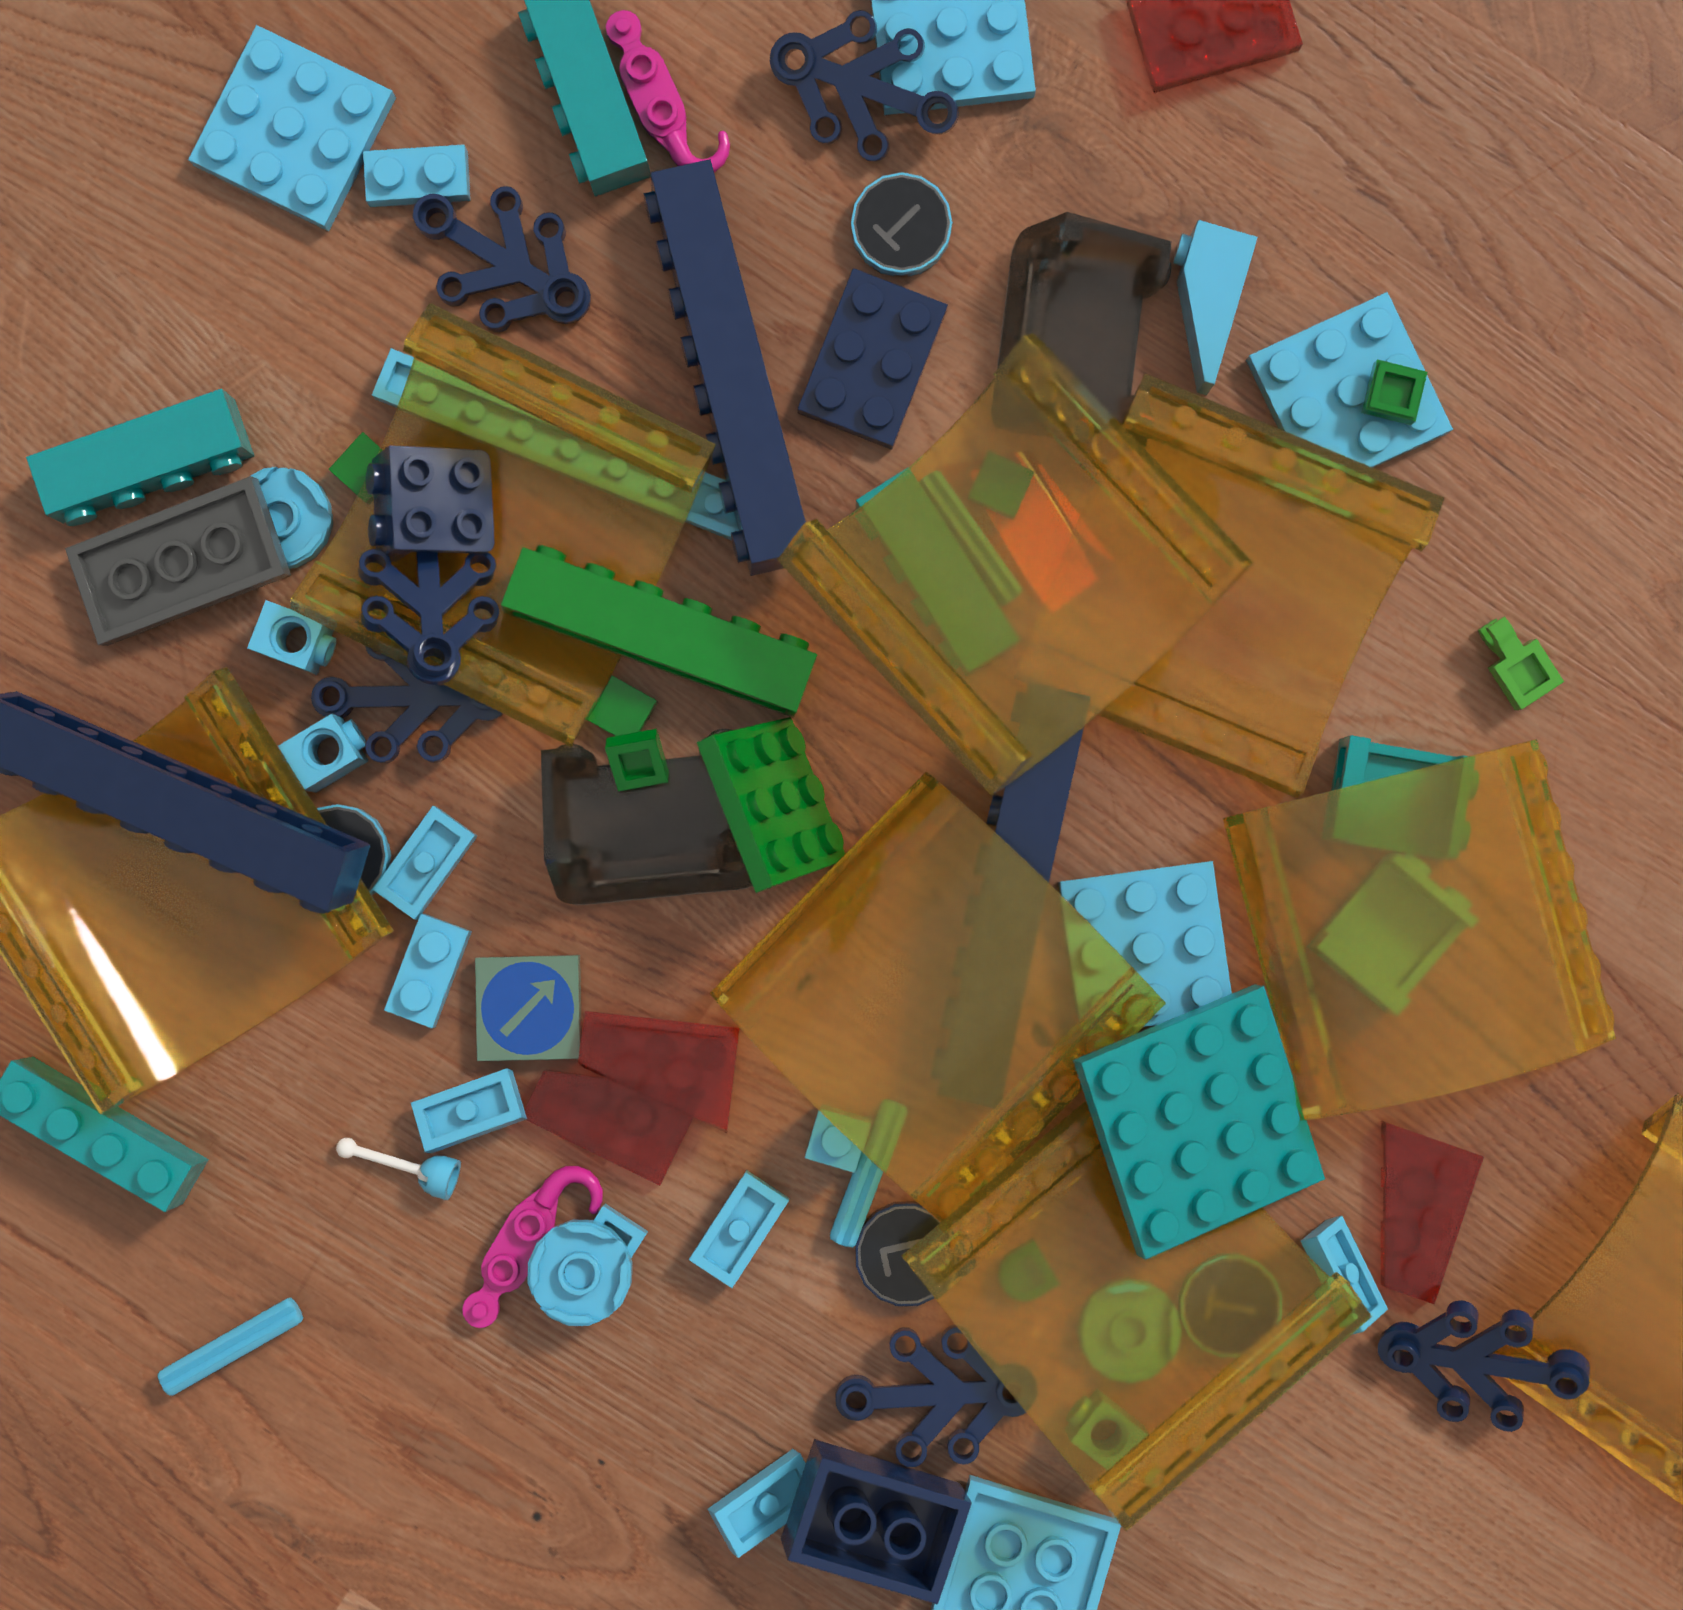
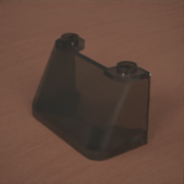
M1070 212L1062 213L1027 227L1019 234L1013 246L1010 259L993 396L992 419L997 429L1021 434L1126 447H1137L1148 443V435L1153 426V414L1148 401L1144 397L1131 395L1142 300L1156 294L1169 281L1171 275L1170 252L1172 241Z
M718 729L711 732L709 736L732 731V729ZM565 744L556 749L541 750L544 862L555 894L560 901L573 905H590L732 891L753 886L700 751L699 756L666 759L669 769L668 783L618 792L610 765L598 766L594 754L585 750L584 747L577 744Z

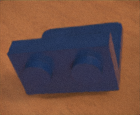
M389 445L372 459V463L368 464L366 470V489L369 495L374 496V514L369 518L368 538L370 545L376 546L377 550L385 552L391 562H397L410 552L485 554L493 549L495 540L491 461L485 451Z

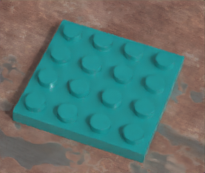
M1251 985L1073 1060L1136 1254L1145 1260L1325 1180L1265 986Z

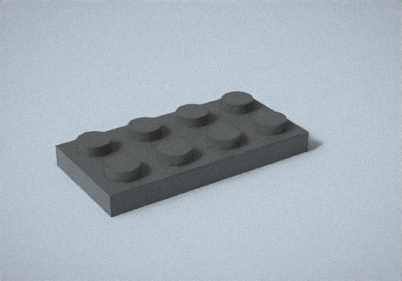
M251 476L65 548L98 645L109 646L291 576L259 480Z

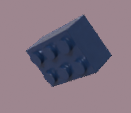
M814 1439L781 1536V1542L788 1561L938 1604L972 1502L962 1485L958 1482Z

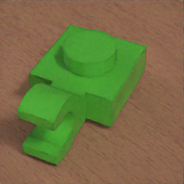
M1505 616L1499 620L1493 619L1478 629L1485 644L1500 658V660L1489 666L1488 669L1514 710L1524 709L1564 682L1539 641L1532 639L1522 645Z

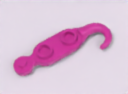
M616 11L607 20L606 31L611 43L624 52L619 70L622 82L642 126L649 135L669 152L677 166L711 159L715 173L724 165L729 156L730 142L725 131L718 133L719 146L716 153L710 158H696L691 153L687 144L684 104L663 58L657 51L642 45L640 42L642 28L638 17L631 11Z
M565 1166L555 1170L544 1181L541 1188L512 1210L483 1259L481 1273L484 1285L482 1289L471 1293L464 1301L462 1310L467 1323L476 1328H485L491 1325L497 1319L500 1312V1295L519 1288L528 1277V1261L536 1243L555 1226L558 1199L567 1185L580 1183L587 1187L591 1196L589 1212L591 1214L598 1213L603 1202V1190L598 1178L590 1170L580 1166Z

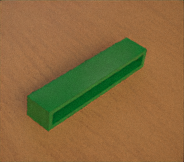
M537 545L535 551L522 547L501 603L505 614L794 718L817 657L816 653L808 651L810 645L808 642L783 633L780 634L779 640L759 633L761 629L759 624L742 617L732 616L730 622L711 615L713 609L710 606L696 600L684 598L682 604L662 598L664 593L662 589L643 581L635 580L633 587L613 580L615 576L613 571L597 564L586 563L584 569L565 562L566 555L544 545Z

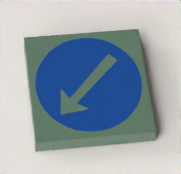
M580 955L475 958L477 1061L582 1058Z

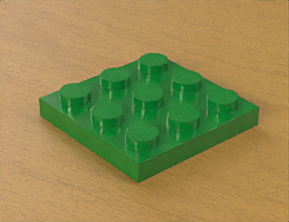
M791 717L714 734L696 742L755 893L847 860L843 849L842 833L831 819L824 801L823 785L812 771L805 753L804 737L799 729L794 726Z

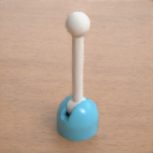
M343 1138L336 1145V1151L342 1158L357 1156L418 1175V1183L423 1191L443 1200H448L451 1197L459 1178L461 1161L447 1156L436 1155L419 1165L357 1146L356 1142L351 1138Z

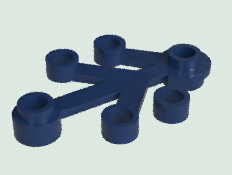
M854 11L847 17L845 23L813 39L796 32L780 37L770 52L772 72L784 84L796 86L811 119L810 132L814 139L821 143L830 144L838 140L842 133V123L838 116L828 112L816 79L836 87L857 134L858 152L864 159L869 161H880L887 155L889 140L884 133L877 130L863 97L916 116L920 126L931 134H945L957 123L959 116L958 106L955 100L947 93L932 91L925 96H921L871 77V75L901 60L914 62L922 56L925 42L923 37L914 29L906 28L900 30L892 41L844 65H839L823 58L852 41L857 44H867L874 39L877 33V23L874 17L866 11ZM858 18H866L870 23V30L863 37H856L852 32V25ZM908 35L914 36L918 42L917 50L911 55L902 54L900 51L901 40ZM800 50L805 56L804 65L800 69L792 70L787 62L788 56L792 51ZM935 104H944L948 110L946 120L939 124L933 123L929 117L931 107ZM823 118H831L835 124V130L830 137L824 138L818 133V123ZM876 135L882 141V149L877 155L872 156L865 151L864 144L868 137Z
M509 186L499 187L492 193L490 199L491 207L500 220L506 249L458 220L453 206L444 196L428 194L417 201L413 209V219L425 237L433 240H440L446 237L494 266L465 274L456 272L444 273L438 279L436 289L445 304L460 306L467 301L469 295L519 283L536 292V294L508 302L498 298L485 301L480 308V319L489 331L495 333L507 330L512 321L546 314L557 323L570 324L580 320L589 310L591 304L590 290L580 276L569 271L563 245L566 229L558 215L543 213L537 217L533 225L535 236L545 249L548 275L531 265L520 219L523 211V202L519 193L514 188ZM504 197L515 199L516 203L509 211H502L498 208L499 201ZM435 213H442L446 216L444 224L437 228L429 226L430 217ZM555 223L559 227L555 236L547 238L541 235V229L545 224ZM450 282H459L462 285L460 293L454 297L446 296L444 293L446 285ZM568 291L573 293L575 300L570 306L562 307L557 304V298L562 292ZM493 308H501L505 311L504 318L498 323H491L487 320V315Z
M377 549L364 552L360 557L358 574L361 580L368 585H382L420 617L421 634L394 614L392 603L381 596H373L364 601L361 610L363 626L371 632H385L408 652V668L411 674L419 681L430 685H439L453 679L461 663L459 650L478 632H488L496 626L499 617V606L489 597L480 596L474 598L468 606L467 615L444 635L442 616L474 586H484L492 581L496 568L494 557L488 552L485 554H468L464 566L440 587L438 553L416 552L417 586L391 565V560L385 552ZM374 562L380 564L384 569L380 572H371L365 566ZM475 563L483 564L487 567L488 571L477 573L471 568V565ZM373 609H379L385 612L387 616L378 620L370 617L368 612ZM484 609L492 617L483 620L476 617L474 611ZM429 656H435L443 664L441 666H431L425 663L424 659Z
M385 632L369 633L365 641L366 650L376 660L385 661L409 686L352 687L348 682L340 678L326 677L314 686L311 694L314 709L325 717L334 714L345 718L354 708L408 707L385 732H375L367 739L366 752L372 760L379 763L394 761L399 755L400 746L440 706L460 707L438 731H427L418 740L417 749L420 756L434 763L441 762L449 756L451 746L477 719L491 721L501 717L508 710L512 701L511 686L503 675L490 669L476 671L462 657L459 670L454 677L460 685H430L419 681L411 674L408 668V655L391 637H389L391 641L390 649L384 654L376 653L374 649L375 641L382 636L389 637ZM435 656L426 657V658L429 659V660H433V661L438 660L441 664H443L442 661H441L438 657H435ZM489 685L494 690V697L489 703L481 704L476 697L477 691L480 687ZM330 688H336L340 694L339 701L333 706H326L323 701L325 691ZM439 737L442 740L443 749L438 755L430 756L426 751V743L431 738ZM387 738L391 742V751L388 755L379 757L375 753V744L378 740Z
M1454 1301L1448 1305L1445 1313L1421 1327L1409 1322H1398L1391 1325L1381 1334L1378 1342V1354L1384 1364L1398 1372L1413 1373L1438 1399L1437 1411L1439 1415L1451 1422L1462 1421L1468 1416L1470 1395L1464 1388L1452 1385L1436 1366L1452 1368L1491 1408L1490 1419L1492 1424L1496 1428L1507 1432L1516 1431L1522 1426L1524 1405L1517 1397L1508 1395L1490 1375L1548 1385L1556 1396L1568 1400L1579 1397L1589 1386L1590 1364L1577 1351L1569 1349L1557 1350L1547 1358L1546 1362L1492 1353L1505 1345L1523 1347L1531 1342L1534 1327L1533 1319L1529 1314L1521 1310L1505 1312L1501 1317V1321L1456 1347L1437 1344L1449 1335L1467 1338L1472 1336L1477 1330L1479 1313L1476 1307L1467 1301ZM1463 1316L1467 1318L1469 1321L1459 1322L1455 1320L1453 1317ZM1517 1325L1522 1327L1524 1330L1513 1331L1509 1328V1326ZM1447 1401H1456L1461 1405L1452 1406ZM1503 1410L1511 1411V1412H1513L1515 1415H1512V1416L1504 1415V1414H1502L1500 1411H1503Z
M954 1324L947 1327L941 1336V1344L945 1354L953 1359L963 1358L984 1379L980 1381H962L921 1344L916 1331L908 1327H902L895 1330L890 1337L891 1354L898 1361L910 1362L932 1383L874 1386L865 1376L850 1375L844 1378L837 1386L835 1401L838 1411L845 1418L854 1421L869 1417L874 1409L933 1406L911 1432H906L897 1439L895 1445L898 1461L906 1467H917L924 1462L927 1456V1446L964 1404L985 1403L965 1429H958L952 1432L947 1441L948 1453L951 1459L958 1464H969L979 1454V1443L1003 1416H1021L1033 1407L1038 1395L1037 1382L1033 1374L1026 1367L1016 1363L1000 1366L973 1341L971 1333L966 1327ZM954 1333H961L967 1338V1343L961 1350H953L947 1345L948 1338ZM902 1336L911 1337L915 1341L914 1349L909 1353L899 1352L895 1347L898 1338ZM1014 1382L1022 1387V1391L1018 1398L1010 1400L1002 1395V1391L1006 1384ZM855 1391L863 1393L866 1397V1403L861 1408L850 1407L846 1402V1398L850 1393ZM966 1438L973 1443V1448L968 1454L961 1455L955 1452L953 1446L958 1439ZM914 1441L921 1446V1451L916 1457L909 1458L901 1452V1448L906 1442Z

